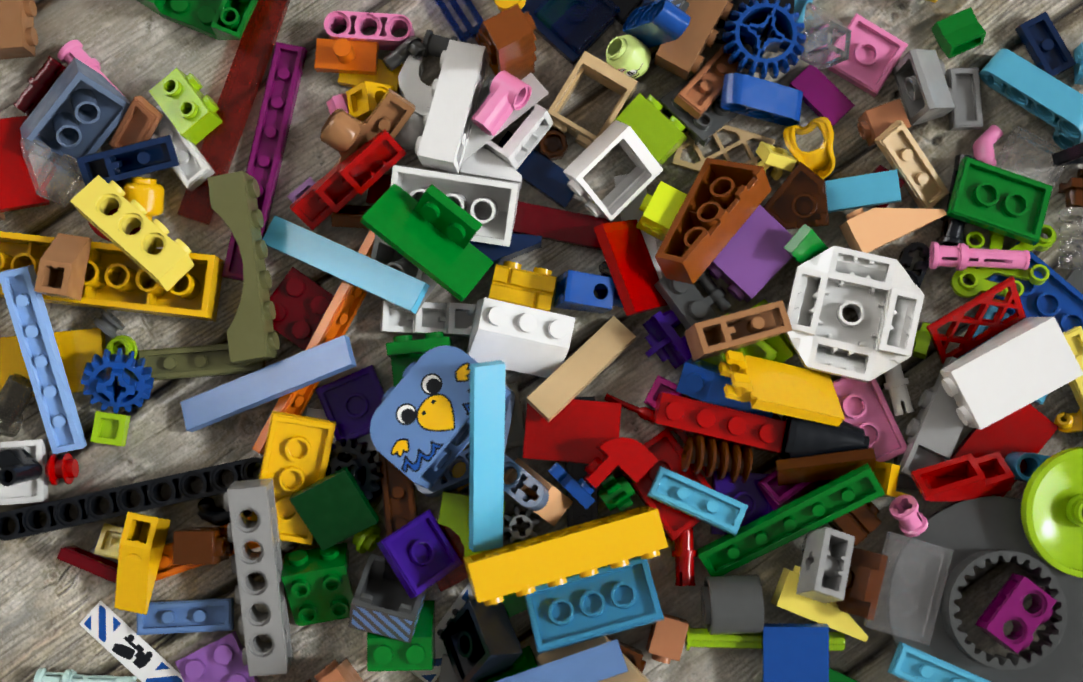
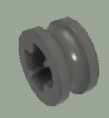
M103 309L101 311L102 316L100 318L95 317L93 322L101 331L114 339L117 336V330H123L125 326L111 312Z

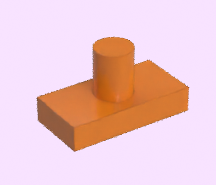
M317 38L314 68L316 72L377 75L378 42L354 41L345 38L338 40Z

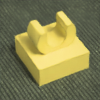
M762 141L756 150L757 155L762 159L757 166H762L765 173L768 168L773 167L770 176L776 181L781 178L783 170L792 172L797 163V160L788 150Z

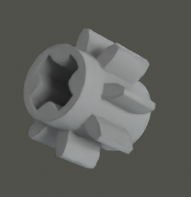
M514 505L515 513L511 516L504 513V518L508 521V525L503 526V532L510 531V543L514 542L515 538L522 541L529 535L533 537L538 536L536 531L533 530V525L540 523V520L538 518L530 519L529 516L532 511L526 509L525 513L520 512L518 506ZM522 517L523 521L529 522V524L524 526V532L519 533L518 529L512 528V526L516 524V518Z

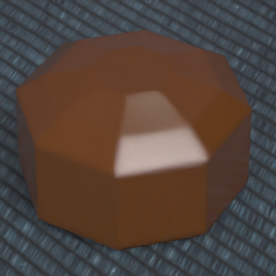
M557 129L549 130L538 143L540 153L551 161L562 159L568 150L566 135Z

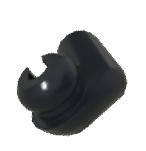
M205 498L198 502V515L202 520L216 526L231 523L230 512L225 511V508L221 509L215 506L212 498Z

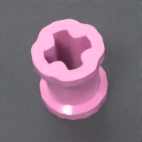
M901 495L895 498L889 505L890 514L899 521V529L905 536L917 537L926 531L928 520L919 512V504L915 497L912 495Z

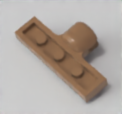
M389 88L370 116L364 121L356 119L343 109L335 110L322 127L320 136L321 141L337 150L341 155L334 167L384 129L395 139L416 110L415 105Z

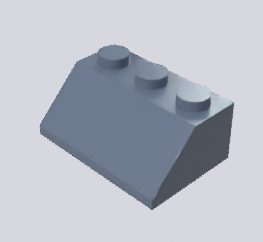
M74 57L21 125L22 142L78 175L80 169L76 158L97 152L120 123L131 102L100 73Z

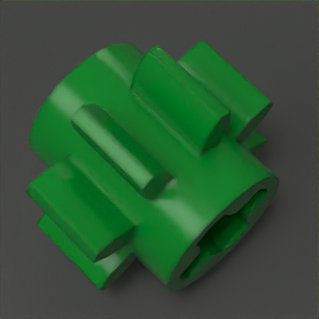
M609 474L601 483L603 488L597 494L610 512L617 507L622 513L634 504L630 497L636 492L623 474L616 479L613 474Z

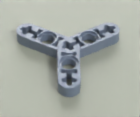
M505 384V387L511 394L505 399L504 472L507 469L515 468L517 470V478L512 484H504V491L526 509L538 511L544 508L549 500L547 488L505 454L515 404V394ZM470 448L463 450L458 455L455 461L433 485V488L429 490L415 483L417 490L427 497L434 498L441 496L443 491L450 492L469 484ZM459 462H464L466 464V472L460 478H454L452 475L453 467ZM445 476L448 482L443 480L442 477ZM524 484L532 491H536V494L539 496L536 501L530 499L520 489Z

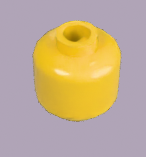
M131 177V182L123 185V190L126 193L123 197L129 202L135 199L147 211L145 216L151 222L153 216H159L163 213L165 190L162 185L157 183L156 178Z

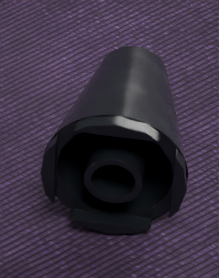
M783 415L782 421L787 422L782 442L784 444V452L778 453L777 456L778 460L867 449L869 447V436H865L864 429L844 420L839 427Z

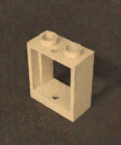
M584 51L548 110L553 121L551 128L557 129L563 134L569 133L576 138L575 141L580 146L586 149L622 113L636 91L638 81L589 52ZM584 74L621 95L597 136L560 115Z

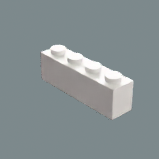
M449 40L447 50L442 51L439 62L440 75L438 79H434L431 89L433 97L431 107L425 109L423 116V125L425 126L423 135L418 136L415 144V154L423 167L459 174L473 123L471 118L476 112L490 62L486 46Z

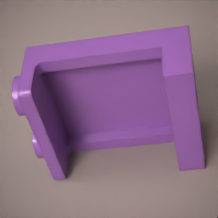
M759 205L708 266L709 274L716 280L721 278L729 285L727 290L738 301L743 299L745 302H749L792 258L784 249V246L793 235Z

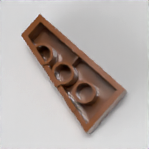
M517 3L483 21L474 39L478 45L486 46L490 59L489 66L494 75L496 76L499 72L505 70L522 80L529 73H534V62L537 60L534 52L537 49L534 44L536 36L533 30L536 29V25L528 11L523 13Z
M706 158L655 255L666 279L694 284L771 192L769 181L762 166Z

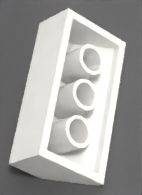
M393 165L390 187L393 184H397L419 202L424 192L432 184L483 224L471 241L510 247L521 183L405 165Z

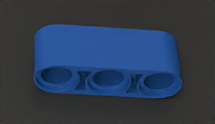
M657 0L636 8L626 19L622 30L626 34L635 36L648 48L678 39L688 27L691 17L669 0Z
M728 73L724 75L720 107L727 111L778 125H798L800 123L803 92L750 75Z

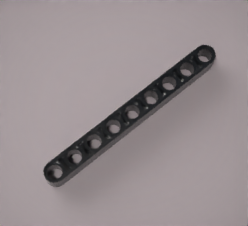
M263 457L247 458L0 513V540L21 539L126 516L128 512L139 513L221 495L227 492L229 488L222 482V474L225 470L228 469L233 473L234 481L254 480L255 478L252 474L253 466L256 463L262 464ZM196 476L203 483L202 490L199 493H195L191 487V482ZM165 483L172 490L168 500H165L161 495V488ZM134 490L140 494V503L136 507L130 501L131 493ZM103 497L109 502V509L106 513H103L100 509V501ZM72 504L78 509V515L75 520L69 515V508ZM41 511H43L47 517V521L44 526H41L38 521V516ZM10 518H12L15 522V530L13 533H11L8 529V521Z

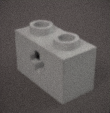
M829 527L809 532L807 534L796 594L822 603L844 600L855 536Z

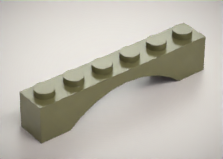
M244 171L207 177L211 208L224 220L232 231L243 263L241 301L236 315L227 330L230 362L243 365L278 359L277 350L280 348L278 334L274 332L273 326L276 310L269 296L272 280L265 265L268 249L266 242L262 240L261 234L264 219L257 203V198L260 196L259 184L254 177Z

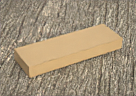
M896 120L874 140L893 170H898V177L905 181V188L919 208L932 209L949 194L948 189L902 120Z

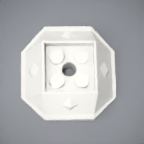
M832 246L809 261L797 266L786 311L793 330L785 333L805 368L868 383L911 357L924 293L915 285L897 259ZM844 308H852L856 311V322H848L844 319L842 315Z

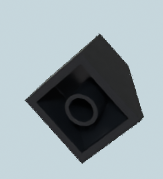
M468 599L440 634L457 682H484L507 671L523 653L503 602L485 606L484 602L478 603L476 599Z

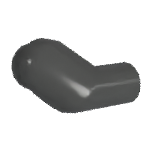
M411 36L384 57L382 61L392 72L405 62L410 54L413 58L421 57L425 53V45L421 42L420 38Z

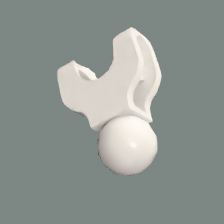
M411 54L406 59L398 75L401 96L414 104L416 109L395 137L397 143L406 150H414L418 136L423 135L425 128L423 125L424 112L427 107H431L433 100L431 95L432 86H428L421 81L424 71L422 58H413Z

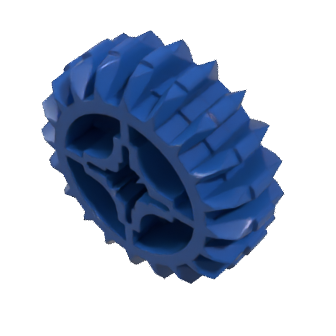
M750 0L749 6L742 2L738 6V11H731L729 15L730 20L726 21L723 27L727 32L722 34L721 40L727 43L724 45L723 52L727 54L732 53L728 59L729 64L739 62L736 69L738 73L746 68L749 70L747 75L753 76L755 72H758L759 78L765 79L767 72H769L770 76L775 79L778 77L779 71L786 74L790 70L789 65L795 66L799 61L797 56L802 55L805 49L801 44L806 41V35L800 33L804 30L805 25L804 23L796 22L800 16L799 12L789 13L790 3L781 7L779 6L780 0H774L773 3H769V0H761V3L757 0ZM765 18V21L761 24H745L753 19ZM775 22L781 26L785 34L778 32ZM768 28L766 34L768 38L766 42H764L762 48L760 49V44L762 41L760 40L761 35H763L765 29ZM740 38H743V42L748 43L752 47L753 54L744 48ZM766 52H784L774 58H762V55Z

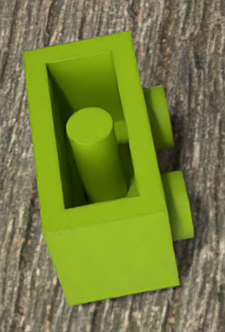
M176 67L150 89L149 92L180 135L196 145L223 121L216 112L219 110L218 105L207 94L204 96L200 91L203 88L200 81L192 73L186 75Z
M639 93L615 120L629 125L653 157L663 165L687 139L686 135L682 132L686 127L673 115L669 119L660 112L664 106L651 94L645 98Z

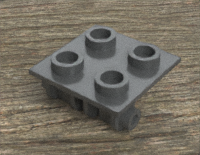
M694 74L687 81H684L659 99V102L664 106L662 108L664 115H667L669 118L672 115L675 116L686 127L682 132L686 133L690 130L688 135L695 141V144H701L705 147L711 141V135L739 114L720 107L721 95L698 120L674 102L675 97L696 75Z

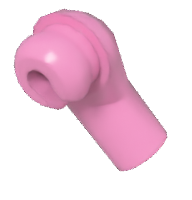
M991 125L973 143L972 149L976 160L992 166L996 165L997 161L993 144L1003 136V132L998 126Z

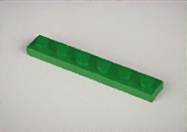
M867 463L740 527L737 535L727 534L697 549L698 557L711 576H723L885 495V492Z

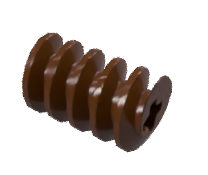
M694 434L687 439L684 445L681 470L686 472L690 464H693V473L696 475L700 473L702 467H705L706 477L710 478L714 470H717L718 480H723L726 473H729L730 483H735L738 476H741L742 483H746L753 463L752 449L750 446L743 445L740 447L738 443L731 442L728 444L725 440L720 439L716 442L713 437H706L704 439L701 434Z

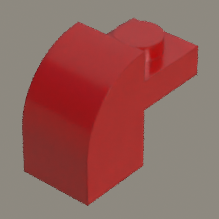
M626 437L610 438L596 446L604 457L600 459L597 456L584 469L588 474L583 480L596 489L617 468L632 483H637L656 464L658 459L643 444L634 439Z

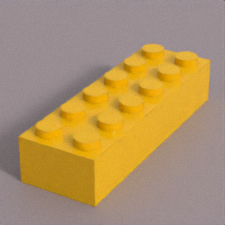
M643 505L623 511L622 513H615L504 545L500 548L463 557L474 598L478 603L484 602L485 606H490L504 601V595L515 592L517 596L528 595L535 592V586L547 583L548 587L559 586L567 582L566 577L579 574L580 578L589 577L599 573L598 568L610 565V568L614 569L628 565L630 558L641 556V559L644 560L659 556V550L668 548L658 509Z

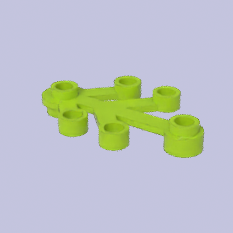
M1043 224L1042 233L1046 234L1048 239L1040 236L1039 243L1034 246L1020 242L1009 250L1047 251L1056 241V232L1051 226ZM989 230L991 234L989 249L1002 250L1004 235ZM973 231L966 236L964 242L969 248L981 249L985 243V238L980 232ZM969 239H976L979 245H972ZM1036 264L1032 268H1028V270L988 267L976 269V267H967V269L956 271L953 274L951 287L958 296L971 298L999 284L998 282L985 280L993 274L1006 277L1012 276L1016 279L1029 281L1033 285H1042L1049 278L1050 272L1042 264ZM1034 271L1042 273L1043 278H1037L1034 275ZM963 278L970 279L973 285L965 284ZM1015 280L1020 297L1024 292V286L1020 281ZM1008 288L1002 290L996 295L1003 296L1005 298L1008 292Z

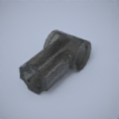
M15 373L10 375L0 391V435L14 437L22 427V413L34 394L31 382L25 376Z

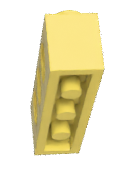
M99 175L96 176L70 202L87 221L166 291L170 290L195 266L189 257L192 251L179 238L173 241L167 236L169 230L158 219L155 218L151 222L145 216L147 211L135 199L131 202L123 197L126 193L116 182L111 180L107 183ZM118 208L117 212L108 215L111 210ZM141 227L137 233L129 235L133 229ZM163 247L159 253L151 254L155 248Z

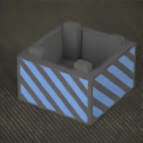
M370 553L351 603L348 627L411 644L428 589L415 598L410 599L386 558Z

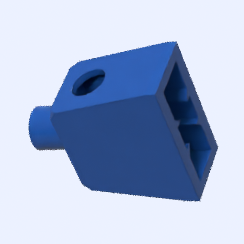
M567 270L557 277L554 300L555 308L594 313L608 312L612 310L613 306L623 308L612 277ZM594 290L598 293V298L595 297Z

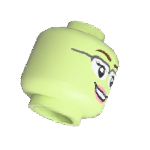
M630 34L621 35L612 39L606 48V63L633 79L644 75L649 69L651 52L635 36Z

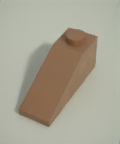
M783 300L694 323L684 334L693 361L696 362L725 354L727 350L734 351L790 332L793 329Z

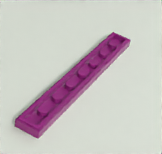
M279 42L275 44L246 173L257 180L260 188V196L257 198V203L264 219V226L261 228L262 239L266 233L307 55V50L304 47ZM231 233L222 277L243 282L241 254L234 235Z

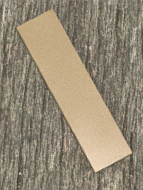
M613 316L526 398V402L549 423L635 341L636 335Z

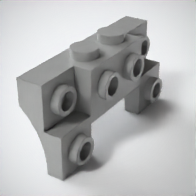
M955 357L946 358L942 369L958 359ZM941 372L935 385L922 393L918 402V406L921 408L917 418H912L906 429V435H908L906 444L908 446L900 462L899 473L913 479L911 471L950 459L964 427V424L957 415L956 409L959 407L954 397H950L942 386L941 381L944 378Z

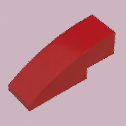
M999 451L979 458H974L972 453L911 471V477L924 500L935 502L972 500L1011 491L1015 475Z

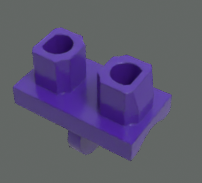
M672 310L664 313L661 311L657 312L643 326L649 333L645 339L652 347L645 352L646 356L649 358L656 353L662 362L668 359L674 369L692 358L686 337L680 338L674 330L681 322Z

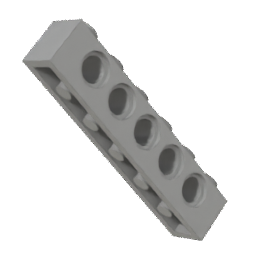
M273 478L234 481L227 489V492L224 493L223 502L225 511L230 512L231 523L227 527L228 541L230 543L233 542L234 554L231 557V569L233 574L237 573L238 585L235 587L236 604H241L242 615L239 616L238 627L240 635H244L245 646L242 649V661L244 665H248L249 677L288 674L293 663V652L286 591L281 578L283 564ZM244 510L253 511L257 515L258 520H248L244 515ZM253 541L258 543L261 551H252L248 547L247 542ZM251 573L261 574L265 582L255 581ZM254 604H263L267 607L268 612H259ZM258 635H267L272 642L265 643L259 639Z

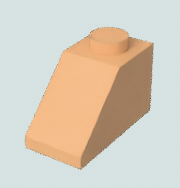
M517 458L515 462L541 482L549 493V500L546 506L541 510L533 512L552 526H555L573 501L525 462ZM515 468L508 469L504 474V484H512L516 480L517 470ZM525 484L520 488L530 499L534 501L538 499L539 496L536 494V491H532Z

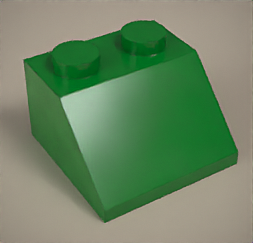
M435 600L424 601L411 644L368 632L367 671L433 670L436 664Z

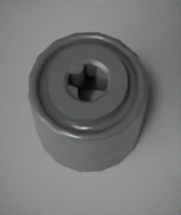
M757 574L705 577L704 586L701 587V613L703 624L706 625L710 635L762 633L764 628V600L761 581Z

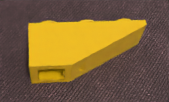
M134 512L127 513L119 543L114 608L147 615L171 520Z

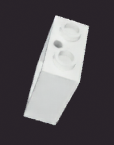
M491 74L484 81L476 111L490 94L489 90L495 77L494 74ZM537 103L525 112L528 117L503 147H500L492 140L483 146V148L506 161L515 170L519 168L553 126V121L548 111Z
M615 120L563 173L570 180L567 183L568 187L577 196H583L587 200L585 207L596 218L602 216L612 221L663 171V168L629 125ZM619 143L636 167L601 201L583 177Z

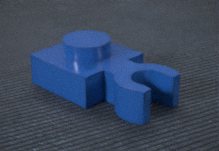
M557 462L548 470L586 510L596 501L591 496L595 490L582 478L578 481L574 480Z

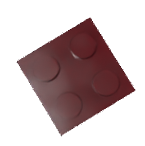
M292 267L270 297V301L274 303L276 318L273 319L274 330L305 351L334 296Z

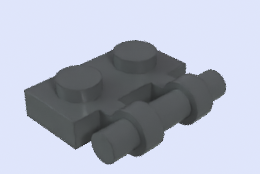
M706 269L697 280L707 292L708 296L706 298L701 295L694 284L666 279L665 277L654 284V287L686 330L694 323L715 318L717 315L710 307L712 304L715 303L721 313L731 307V304L725 298L726 293L723 288H718L708 275L709 269Z

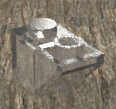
M811 2L806 4L805 28L803 30V34L806 35V41L801 44L805 49L802 55H800V60L820 70L848 60L851 30L830 12Z
M23 137L20 141L22 155L36 194L66 208L83 182L77 160L70 155L63 154L61 156L51 151L48 145L39 140H33L32 142Z

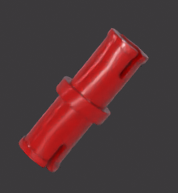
M692 527L675 540V550H672V557H675V586H696L694 557H697V550H694Z

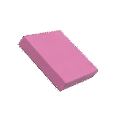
M856 13L823 67L871 96L876 97L908 44Z

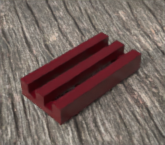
M75 545L61 548L57 559L116 583L118 563Z

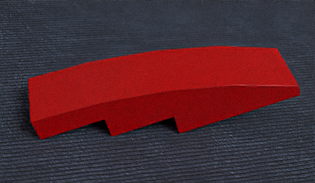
M384 129L316 182L290 205V209L313 231L332 212L337 213L358 193L362 195L393 165L403 158L407 152Z

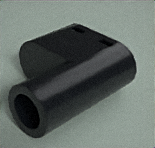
M17 447L0 451V483L2 485L11 486L38 479L42 475V466L25 449Z

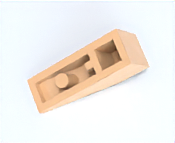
M859 208L845 216L847 221L839 227L850 249L870 253L939 220L947 214L944 209L872 208L864 212L863 208Z

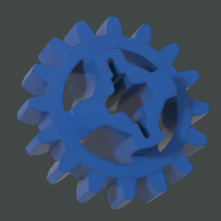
M118 348L116 354H111L108 349H104L103 357L94 354L91 363L87 362L81 379V384L85 385L83 394H92L90 403L101 402V410L103 411L108 406L113 407L114 413H118L120 407H124L127 412H131L133 404L142 407L143 400L150 398L154 378L151 377L152 368L144 367L146 359L143 357L135 360L134 351H131L128 355H123L122 348Z

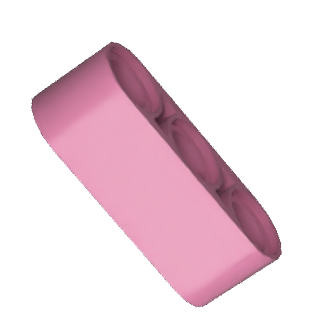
M333 11L324 20V29L329 39L338 40L345 38L354 41L378 42L379 50L393 51L407 38L415 37L411 21L406 16L400 14ZM336 26H347L344 32L340 34L333 33ZM373 26L377 28V31L372 35L367 36L363 34L364 30L368 27ZM403 28L407 30L406 35L403 37L393 36L397 29Z

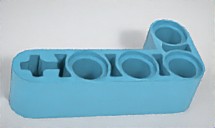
M1004 48L1000 49L980 71L979 76L987 86L1054 127L1053 140L1061 149L1065 150L1083 142V94L1014 52Z

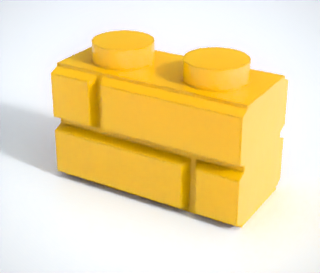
M504 261L503 266L496 264L488 298L550 312L557 277L551 276V270L534 267L533 272L521 269V264L511 261Z

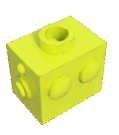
M660 181L653 195L647 193L639 207L643 214L636 228L663 241L687 194Z

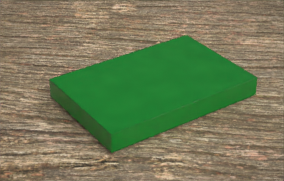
M965 156L960 161L946 216L1034 246L1040 240L1053 186Z

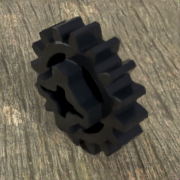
M344 438L335 441V444H332L326 477L347 466L367 500H371L373 498L372 492L378 491L381 488L376 483V480L384 478V474L377 472V467L383 464L382 461H374L373 459L377 451L368 452V442L365 441L358 444L357 438L347 439V441ZM350 453L355 454L357 457H352Z

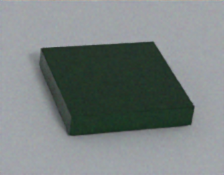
M347 466L292 494L289 499L322 551L377 524L379 517Z

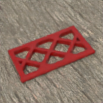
M1014 277L1007 278L926 327L942 364H944L946 358H958L1026 318ZM1008 288L1004 300L993 299L997 293ZM981 304L975 317L964 316L967 311ZM990 305L1000 306L993 320L983 319ZM1008 308L1015 309V314L1001 321ZM952 321L946 334H938V328ZM960 322L970 324L964 337L954 336ZM979 325L989 326L986 331L972 338ZM950 342L960 343L959 347L946 354L945 351Z

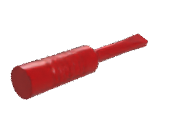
M608 393L606 394L605 401L622 403L621 407L636 412L640 418L652 422L654 410L647 407L639 408Z

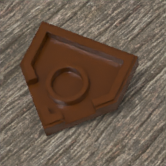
M799 162L763 208L786 230L801 228L804 224L809 227L828 226L826 181L804 163Z
M853 548L844 600L836 601L840 611L874 620L888 556Z

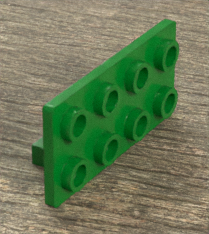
M393 184L360 219L364 226L459 301H464L493 265V261L470 243L483 224L432 184L424 192L419 202L397 184Z

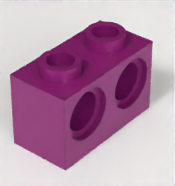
M1012 573L974 625L1005 649L1018 654L1032 643L1034 638L1032 634L1040 624L1048 621L1053 613L1052 607L1057 601L1026 576ZM1030 594L1032 604L1030 608L1025 610L1023 599L1026 595ZM1011 620L1013 630L1009 635L1005 636L1003 627L1007 621Z

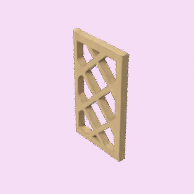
M724 125L711 135L719 151L706 158L715 159L722 155L725 161H731L727 152L742 145L750 159L743 164L757 166L758 161L762 159L759 156H754L747 142L755 140L774 145L775 139ZM688 130L684 134L689 142L685 143L684 141L676 150L672 165L699 173L706 158H704L695 141L688 135ZM722 130L736 134L739 141L724 148L716 133ZM692 146L700 160L695 164L680 159L682 151Z

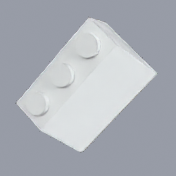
M486 297L477 300L467 354L478 363L501 360L506 364V370L548 378L563 364L570 349L575 317Z

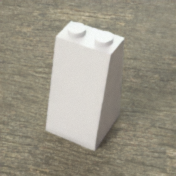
M1026 317L940 370L944 378L941 381L944 390L950 397H954L959 407L956 409L959 419L964 425L980 430L1083 375V371L1055 317Z

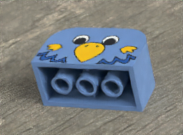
M448 345L432 348L424 353L417 362H412L403 372V379L396 387H391L383 395L382 403L375 411L370 423V436L377 451L411 481L429 490L470 443V364L478 362L463 350ZM505 387L506 399L511 392Z

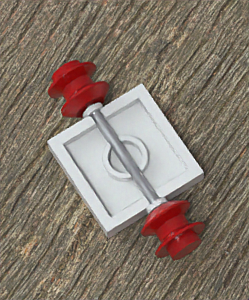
M47 439L0 442V451L21 447L42 466V475L38 479L11 486H4L0 483V505L49 502L48 480L52 485H57L60 479H64L66 484H71L74 478L78 476V461L73 459L70 453H66L62 460H59L56 454L50 455L47 460Z

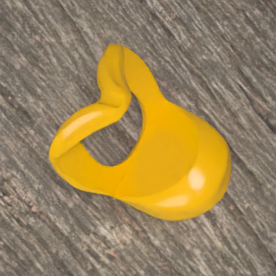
M827 117L815 118L805 127L792 125L783 130L785 145L797 160V165L799 162L804 163L822 179L827 178L833 172L836 163L833 151L834 130ZM818 126L823 134L824 140L822 145L814 151H801L796 143L795 134H808Z

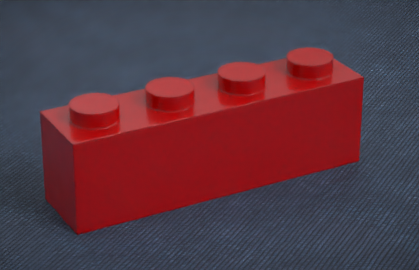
M662 392L658 394L651 424L691 434H701L703 437H713L716 440H725L729 443H738L741 446H750V448L766 452L780 453L787 422Z

